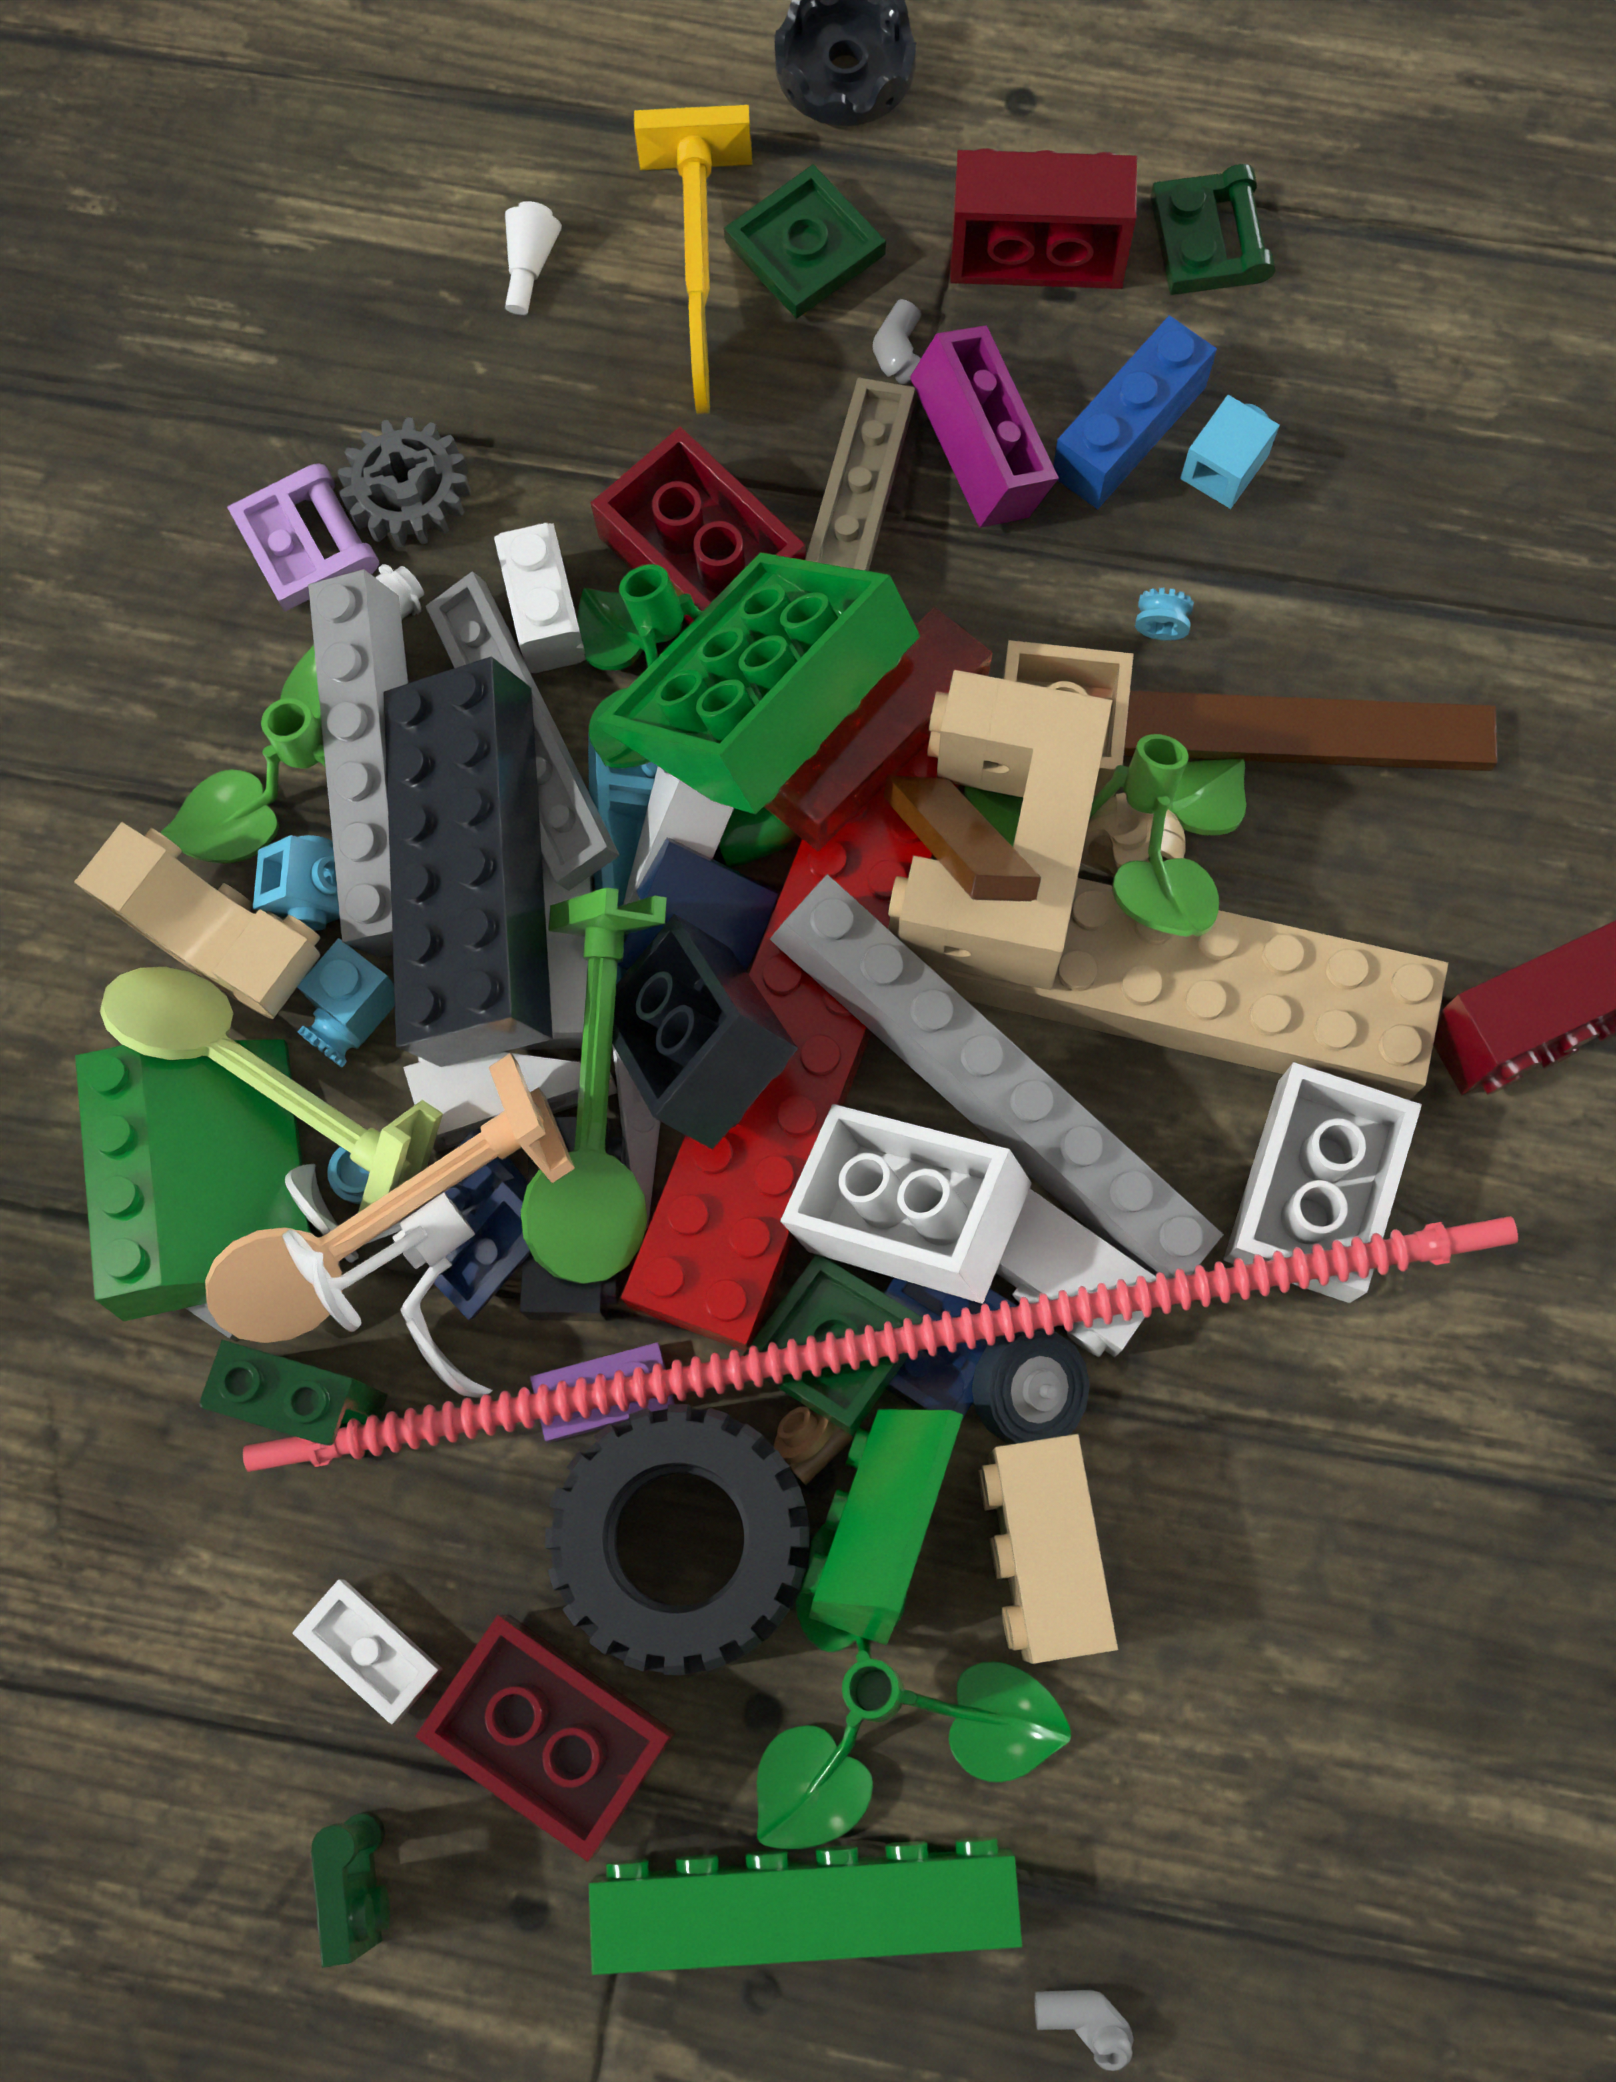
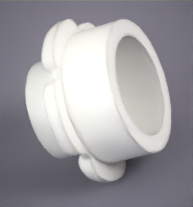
M381 565L379 567L381 574L376 579L399 595L401 620L410 613L413 615L419 614L421 612V604L418 599L424 595V592L414 575L403 566L393 571L389 565Z

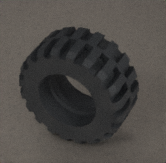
M689 1404L668 1405V1409L651 1411L649 1408L628 1414L629 1420L616 1427L609 1424L595 1434L596 1442L584 1454L580 1451L577 1452L566 1467L571 1472L562 1489L559 1487L555 1489L549 1506L555 1508L552 1528L546 1527L545 1549L551 1550L553 1568L548 1569L553 1590L560 1591L566 1604L563 1611L574 1627L580 1626L591 1638L589 1643L605 1655L611 1654L624 1661L626 1666L641 1671L661 1672L664 1675H686L724 1666L750 1653V1651L766 1641L780 1626L790 1609L793 1608L801 1592L800 1589L806 1570H808L810 1557V1524L801 1489L790 1467L778 1450H775L762 1434L747 1423L744 1425L731 1418L727 1413L708 1408V1410L694 1409ZM672 1474L697 1475L719 1485L734 1501L744 1526L743 1554L731 1580L712 1597L699 1603L685 1606L663 1604L640 1592L626 1576L617 1550L618 1525L629 1501L648 1483Z

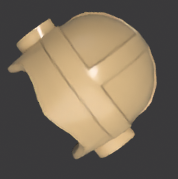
M1125 793L1116 794V796L1109 798L1089 819L1080 863L1089 868L1106 872L1114 878L1118 869L1129 861L1149 862L1148 848L1153 814L1142 813L1132 808L1127 802ZM1169 809L1165 817L1161 844L1163 861L1184 858L1186 851L1183 827L1177 816Z

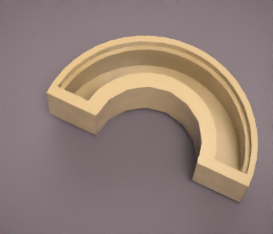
M121 822L74 883L134 930L199 976L212 982L217 988L252 1010L273 1019L319 959L320 953L315 948V945L319 941L320 936L303 922L289 914L285 920L269 911L266 913L261 909L256 914L250 912L253 908V903L241 893L225 883L216 890L177 860L182 850L167 837L153 828H150L146 835L143 836Z

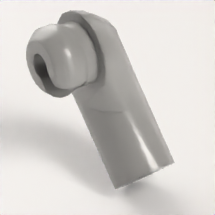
M900 299L895 303L873 341V352L881 370L887 376L893 375L896 381L902 385L912 382L910 376L921 359L912 353L913 347L908 339L920 320L921 313L913 303L904 299Z
M1093 1990L1035 1991L1037 2030L1074 2029L1094 2053L1096 2063L1105 2070H1120L1130 2062L1134 2041L1132 2031L1128 2022L1103 1994Z

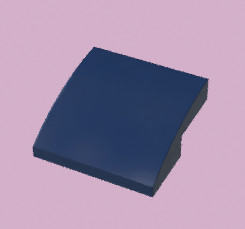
M669 837L665 839L636 890L640 900L651 896L667 897L665 924L675 913L728 946L745 971L759 945L778 895L775 889ZM665 924L626 934L624 937L623 961L618 963L617 966L629 970Z
M481 1129L470 1131L457 1148L482 1132ZM508 1156L503 1160L499 1157L495 1158L445 1191L476 1235L446 1256L452 1266L439 1274L434 1284L468 1320L478 1315L531 1253L523 1238L521 1208L529 1183Z
M898 1278L893 1279L884 1293L921 1317L925 1314L930 1315L932 1321L941 1320L944 1311H949L951 1317H959L964 1307H967L971 1314L981 1312L982 1303ZM990 1288L983 1304L989 1306L990 1310L1000 1309V1303L1003 1300H1006L1010 1307H1016V1305ZM986 1339L977 1340L974 1349H969L967 1343H959L954 1353L949 1352L947 1346H941L937 1348L936 1356H930L928 1350L918 1351L917 1359L912 1360L910 1356L907 1357L886 1389L917 1410H952L963 1414L964 1418L974 1402L972 1385L975 1367L988 1343Z

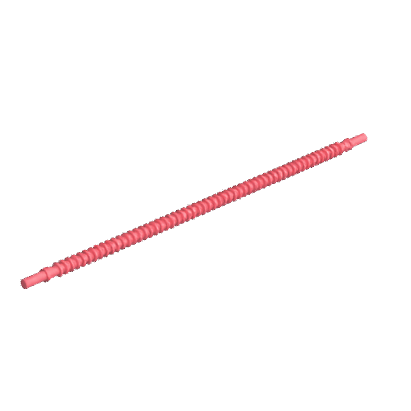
M1509 1216L1445 1228L1442 1222L1426 1224L1422 1231L1404 1236L1399 1230L1394 1229L1390 1234V1239L1383 1240L1380 1234L1374 1233L1369 1243H1363L1359 1237L1355 1236L1351 1240V1246L1343 1247L1339 1240H1335L1330 1250H1323L1320 1244H1314L1312 1253L1304 1254L1299 1247L1293 1249L1291 1257H1284L1280 1251H1275L1273 1260L1264 1261L1263 1257L1259 1254L1254 1256L1252 1264H1244L1241 1258H1236L1234 1260V1267L1225 1268L1223 1263L1218 1261L1214 1265V1270L1210 1272H1205L1201 1265H1197L1195 1267V1274L1185 1275V1272L1179 1268L1175 1272V1277L1171 1279H1166L1162 1272H1158L1156 1280L1153 1282H1146L1143 1276H1138L1135 1285L1127 1286L1123 1279H1119L1117 1281V1288L1107 1289L1104 1283H1099L1097 1291L1093 1293H1088L1084 1286H1080L1078 1288V1295L1068 1296L1065 1290H1060L1057 1299L1049 1300L1047 1295L1042 1293L1039 1295V1302L1029 1303L1026 1297H1021L1019 1305L1016 1307H1010L1008 1302L1003 1300L1000 1303V1309L990 1310L987 1304H982L981 1312L977 1314H971L970 1310L964 1307L961 1310V1316L951 1317L949 1311H944L942 1319L938 1321H932L930 1315L925 1314L920 1324H913L910 1318H905L902 1327L894 1328L892 1323L887 1321L884 1323V1330L874 1331L871 1325H866L865 1332L861 1335H855L854 1331L848 1328L843 1338H836L833 1332H828L825 1341L817 1342L815 1337L810 1335L807 1337V1344L797 1345L794 1339H789L787 1347L784 1349H778L776 1343L771 1342L768 1345V1351L759 1352L756 1346H751L749 1354L745 1356H740L736 1349H732L729 1358L721 1359L718 1353H712L710 1361L707 1363H702L698 1356H694L691 1360V1365L682 1366L679 1360H674L672 1368L664 1370L661 1364L656 1363L653 1366V1372L644 1373V1370L638 1366L630 1377H626L623 1371L617 1370L612 1380H606V1377L599 1373L594 1383H587L585 1378L579 1377L576 1381V1386L569 1387L565 1381L561 1380L558 1382L556 1390H549L546 1384H541L538 1387V1392L535 1394H531L529 1389L523 1387L520 1389L517 1397H512L508 1391H503L497 1401H493L490 1395L484 1394L479 1404H474L470 1398H464L461 1407L455 1408L452 1402L446 1401L441 1411H436L434 1406L428 1404L425 1406L423 1414H417L415 1409L408 1408L405 1411L404 1417L399 1418L395 1412L390 1411L387 1413L385 1421H380L377 1416L370 1415L364 1425H361L358 1419L352 1418L348 1422L347 1427L339 1428L335 1442L330 1446L296 1436L245 1445L243 1461L248 1472L311 1461L314 1467L329 1465L334 1458H339L346 1454H351L354 1459L360 1460L363 1458L366 1450H370L374 1456H380L386 1446H389L390 1450L394 1453H399L404 1443H408L410 1448L416 1450L421 1446L422 1440H427L430 1445L437 1446L442 1436H446L448 1441L452 1443L458 1440L460 1433H465L468 1438L475 1439L478 1435V1430L484 1429L486 1434L493 1436L498 1426H504L505 1430L511 1433L515 1430L516 1423L522 1422L527 1429H532L537 1419H542L545 1425L550 1426L555 1416H561L565 1422H570L573 1413L580 1412L583 1418L588 1419L593 1409H600L603 1415H608L611 1411V1406L619 1405L623 1412H627L630 1403L638 1402L641 1408H647L649 1400L652 1398H657L661 1405H665L668 1401V1396L676 1395L683 1402L687 1398V1393L691 1391H696L699 1398H704L706 1389L715 1388L716 1392L722 1395L725 1392V1386L734 1384L738 1391H742L745 1382L754 1381L755 1386L760 1388L763 1386L765 1378H773L776 1384H781L783 1375L792 1374L793 1378L799 1381L804 1371H812L815 1377H819L822 1368L831 1367L833 1373L838 1374L841 1370V1365L850 1364L853 1370H858L860 1362L864 1360H869L873 1367H877L879 1365V1358L889 1357L892 1363H897L899 1355L902 1353H908L910 1358L915 1360L918 1357V1351L928 1350L930 1356H936L937 1348L941 1346H947L949 1352L954 1353L957 1350V1344L967 1343L969 1349H974L976 1341L980 1339H986L988 1345L993 1346L998 1336H1005L1008 1342H1013L1016 1333L1025 1332L1026 1337L1032 1339L1035 1330L1044 1329L1047 1335H1052L1054 1327L1058 1325H1064L1065 1330L1071 1332L1074 1323L1083 1322L1086 1328H1091L1093 1320L1096 1318H1103L1104 1323L1110 1325L1113 1321V1316L1122 1315L1125 1321H1130L1132 1313L1135 1311H1142L1143 1316L1146 1318L1151 1316L1152 1309L1161 1308L1164 1314H1169L1171 1306L1174 1304H1181L1182 1308L1188 1311L1191 1308V1302L1195 1300H1200L1204 1307H1208L1211 1303V1298L1220 1297L1221 1301L1227 1304L1231 1299L1230 1295L1234 1293H1239L1243 1300H1248L1250 1291L1259 1290L1260 1294L1266 1297L1273 1286H1278L1281 1292L1287 1293L1290 1289V1284L1298 1283L1302 1289H1307L1312 1279H1318L1322 1286H1326L1329 1283V1277L1337 1276L1341 1282H1346L1349 1279V1273L1357 1272L1360 1278L1365 1279L1369 1275L1370 1269H1377L1381 1275H1386L1391 1265H1396L1400 1271L1404 1272L1408 1269L1409 1263L1416 1261H1430L1434 1265L1450 1263L1451 1255L1516 1244L1518 1242V1232L1514 1219Z

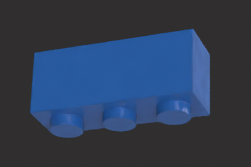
M1169 315L1058 438L1053 467L1059 477L1058 481L1098 510L1206 388L1217 348Z

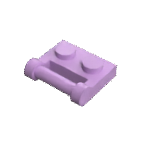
M323 464L307 466L227 507L284 612L310 599L308 584L363 569L372 574L379 566V559L372 547L367 543H362L333 491L335 481L327 467ZM304 500L313 502L340 551L325 560L294 506Z

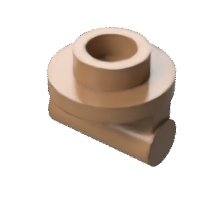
M799 1407L789 1412L780 1422L774 1449L778 1450L791 1471L807 1485L853 1437L810 1408Z

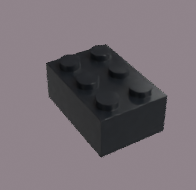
M675 913L616 984L612 1044L653 1118L712 1150L725 1134L740 1122L748 1107L770 1081L784 1070L788 1060L798 1050V1047L733 951Z

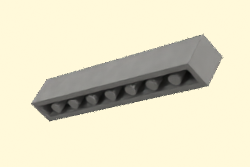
M828 874L770 938L775 945L999 1147L1010 1149L1022 1169L1088 1229L1154 1276L1158 1272H1162L1166 1279H1171L1175 1277V1272L1179 1268L1185 1272V1275H1191L1195 1271V1267L1203 1261L1224 1235Z

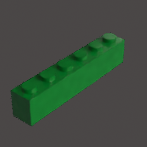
M970 1837L955 1840L956 1852L928 1853L927 1842L908 1841L886 1844V1856L858 1858L857 1846H831L816 1849V1861L788 1862V1851L785 1850L747 1853L746 1865L718 1867L717 1855L676 1858V1870L649 1871L648 1860L646 1859L606 1863V1874L596 1875L589 1882L592 1975L1022 1947L1015 1855L1010 1848L998 1849L996 1837Z

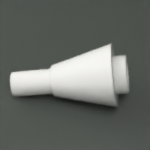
M530 201L521 202L518 207L510 208L505 212L508 263L511 274L505 309L518 315H526L528 313L534 280L538 278L562 228L561 223L552 216V211L548 207Z

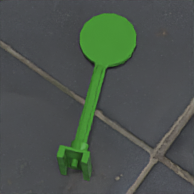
M607 887L550 905L548 931L585 937L583 958L588 960L575 1147L573 1151L568 1152L575 1169L554 1183H551L539 1169L527 1186L521 1208L523 1238L535 1261L554 1277L581 1284L607 1280L626 1268L642 1245L647 1225L645 1195L634 1173L616 1157L605 1152L617 965L623 961L624 937L629 933L665 924L667 897L651 896L617 907L619 889Z

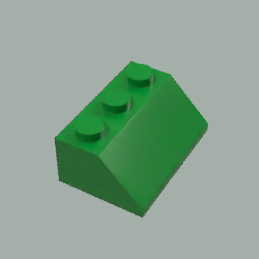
M878 1409L871 1431L861 1427L857 1429L846 1462V1466L857 1469L850 1493L837 1488L824 1528L836 1532L829 1555L825 1556L815 1552L802 1589L803 1593L814 1596L808 1618L887 1646L905 1599L963 1414L952 1410Z

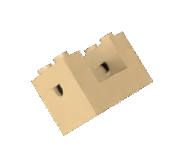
M958 670L953 672L949 694L936 692L930 719L929 731H931L927 751V756L938 758L936 778H947L952 784L1023 797L1013 848L1041 876L1037 900H1032L1031 902L972 900L939 861L913 856L909 878L900 876L895 878L888 916H891L888 930L928 966L1046 990L1052 989L1063 953L1112 700Z

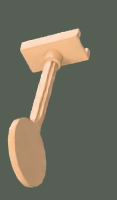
M511 1053L489 1067L505 1111L480 1127L482 1132L326 1235L316 1237L309 1232L292 1229L304 1238L313 1251L323 1253L324 1267L332 1278L342 1276L340 1260L497 1157L503 1160L522 1147L551 1183H554L575 1169L546 1096L539 1087L531 1092L529 1091L518 1061ZM290 1228L258 1230L237 1239L225 1248L211 1265L205 1279L208 1310L219 1327L239 1339L260 1343L291 1340L315 1329L330 1315L317 1296L314 1285L301 1274L287 1249L283 1234Z

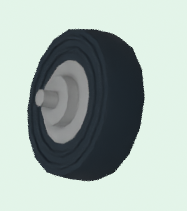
M1037 1329L1034 1331L1032 1339L1027 1338L1025 1332H1019L1015 1334L1013 1342H1008L1005 1336H999L996 1338L993 1346L988 1345L975 1367L972 1393L976 1413L986 1429L1005 1443L1012 1445L1068 1436L1076 1429L1086 1410L1090 1384L1086 1363L1076 1346L1055 1331L1052 1335H1047L1044 1329Z

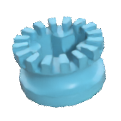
M1155 588L1150 589V592L1144 591L1143 595L1140 594L1138 607L1142 612L1136 618L1135 627L1137 631L1146 637L1166 641L1184 638L1190 631L1191 623L1187 616L1192 613L1193 600H1191L1189 595L1184 596V592L1179 591L1175 594V589H1170L1169 594H1165V588H1159V594Z
M318 1007L313 1013L315 1016L313 1025L309 1027L302 1026L297 1032L314 1047L318 1045L320 1052L324 1051V1054L329 1059L343 1067L347 1062L345 1059L346 1051L350 1048L358 1049L362 1042L340 1022Z

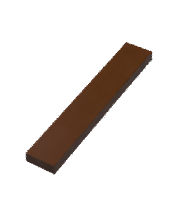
M1130 691L1124 756L1134 755L1138 741L1142 737L1150 734H1161L1179 741L1186 748L1188 758L1244 759V761L1475 771H1492L1497 764L1496 706L1151 691Z

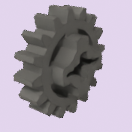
M406 417L402 430H394L388 420L382 421V435L376 438L365 430L361 432L360 435L365 447L362 450L347 447L345 454L351 467L338 469V476L344 487L339 493L357 528L362 529L368 526L373 540L380 542L389 532L392 534L397 547L404 546L409 534H416L417 539L422 545L428 543L427 530L432 527L446 534L449 531L445 521L446 515L462 517L464 509L459 497L469 496L471 493L467 477L465 476L469 473L463 453L459 454L454 438L451 435L440 438L436 424L432 422L419 432L411 417Z

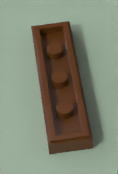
M887 775L883 797L972 900L1023 902L1037 900L1041 876L947 778Z

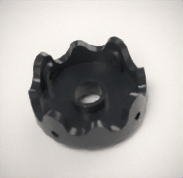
M791 0L787 16L781 27L775 32L776 75L781 90L791 105L803 115L820 123L834 126H857L881 118L902 102L911 87L916 65V42L911 32L905 0ZM843 55L852 56L859 60L856 66L847 69L839 68L832 64L835 58Z

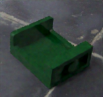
M222 1339L199 1403L206 1410L330 1446L335 1442L339 1428L347 1427L348 1422L352 1418L358 1419L361 1425L366 1424L367 1418L370 1415H375L380 1419L388 1394L350 1377ZM369 1450L365 1451L363 1457L367 1458Z

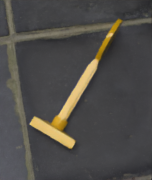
M749 105L634 110V129L640 170L678 168V173L683 178L686 290L689 296V329L694 400L697 414H709V365L705 305L710 290L707 178L711 174L712 167L752 165Z

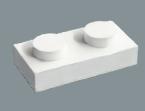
M342 1579L337 1580L292 1633L391 1725L397 1724L443 1670L346 1580Z

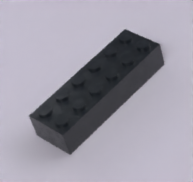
M491 656L384 691L396 1047L439 1067L553 1039L532 688Z

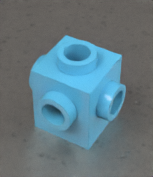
M290 835L259 849L253 909H261L266 913L269 911L284 918L289 914L303 922L313 931L323 930L326 928L327 923L340 919L333 842L320 836L305 835L296 837Z

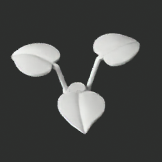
M316 1165L298 1166L286 1175L285 1184L300 1210L324 1236L338 1227L320 1194L315 1174ZM442 1192L419 1210L408 1215L367 1242L370 1243L398 1232L392 1237L395 1243L340 1277L332 1278L323 1264V1253L313 1251L299 1233L289 1229L283 1234L287 1249L301 1274L314 1285L315 1292L326 1310L348 1331H355L361 1326V1319L341 1292L342 1290L401 1253L404 1254L415 1269L427 1262L430 1267L401 1308L413 1339L438 1377L459 1394L481 1398L484 1394H489L493 1391L471 1381L446 1358L432 1340L420 1308L421 1300L439 1274L452 1266L446 1256L476 1235L445 1192ZM354 1251L346 1256L345 1259L352 1263L358 1259V1254Z

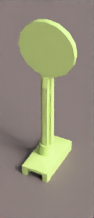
M145 967L119 975L106 987L100 1014L106 1030L122 1045L143 1055L168 1060L208 1056L350 1152L351 1161L369 1172L359 1212L427 1168L443 1113L424 1100H421L392 1121L381 1132L375 1128L366 1130L229 1038L233 1010L227 996L212 982L189 971L169 967Z

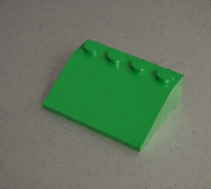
M760 552L596 721L604 732L711 801L757 814L763 806L770 803L776 797L779 789L806 760L816 754L820 744L844 718L859 707L861 700L880 679L898 665L901 657L916 642L920 634L890 575Z
M284 1039L234 1040L292 1079L288 1044ZM124 1045L75 1055L95 1300L124 1322L207 1304L205 1285L207 1274L214 1259L233 1241L258 1230L284 1227L311 1233L310 1221L295 1203L285 1184L286 1175L294 1168L303 1165L297 1116L208 1056L168 1060L143 1055Z

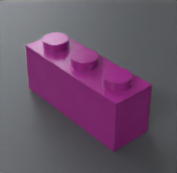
M987 325L936 333L911 374L910 379L979 528L1029 518L1059 477Z

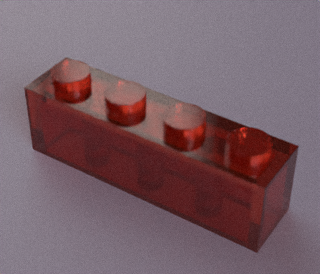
M936 607L918 623L913 620L920 637L904 653L898 665L880 679L861 700L859 707L844 718L820 744L816 754L806 760L783 784L776 797L764 806L818 852L885 786L887 775L895 776L929 742L931 734L929 726L936 692L949 694L954 670L984 676L989 675L993 652Z

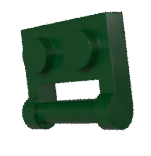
M1233 165L1220 174L1153 182L1150 199L1170 295L1262 283L1274 275L1275 264L1273 254L1270 250L1265 249L1253 193L1257 188L1254 168L1251 165ZM1231 201L1242 252L1240 258L1227 259L1216 203Z
M361 1812L351 1816L344 1824L335 1823L322 1828L312 1841L311 1858L322 1968L354 1962L381 1943V1930L389 1928L390 1904L388 1892L385 1885L377 1886L374 1852L381 1847L384 1841L385 1828L381 1819L371 1812Z

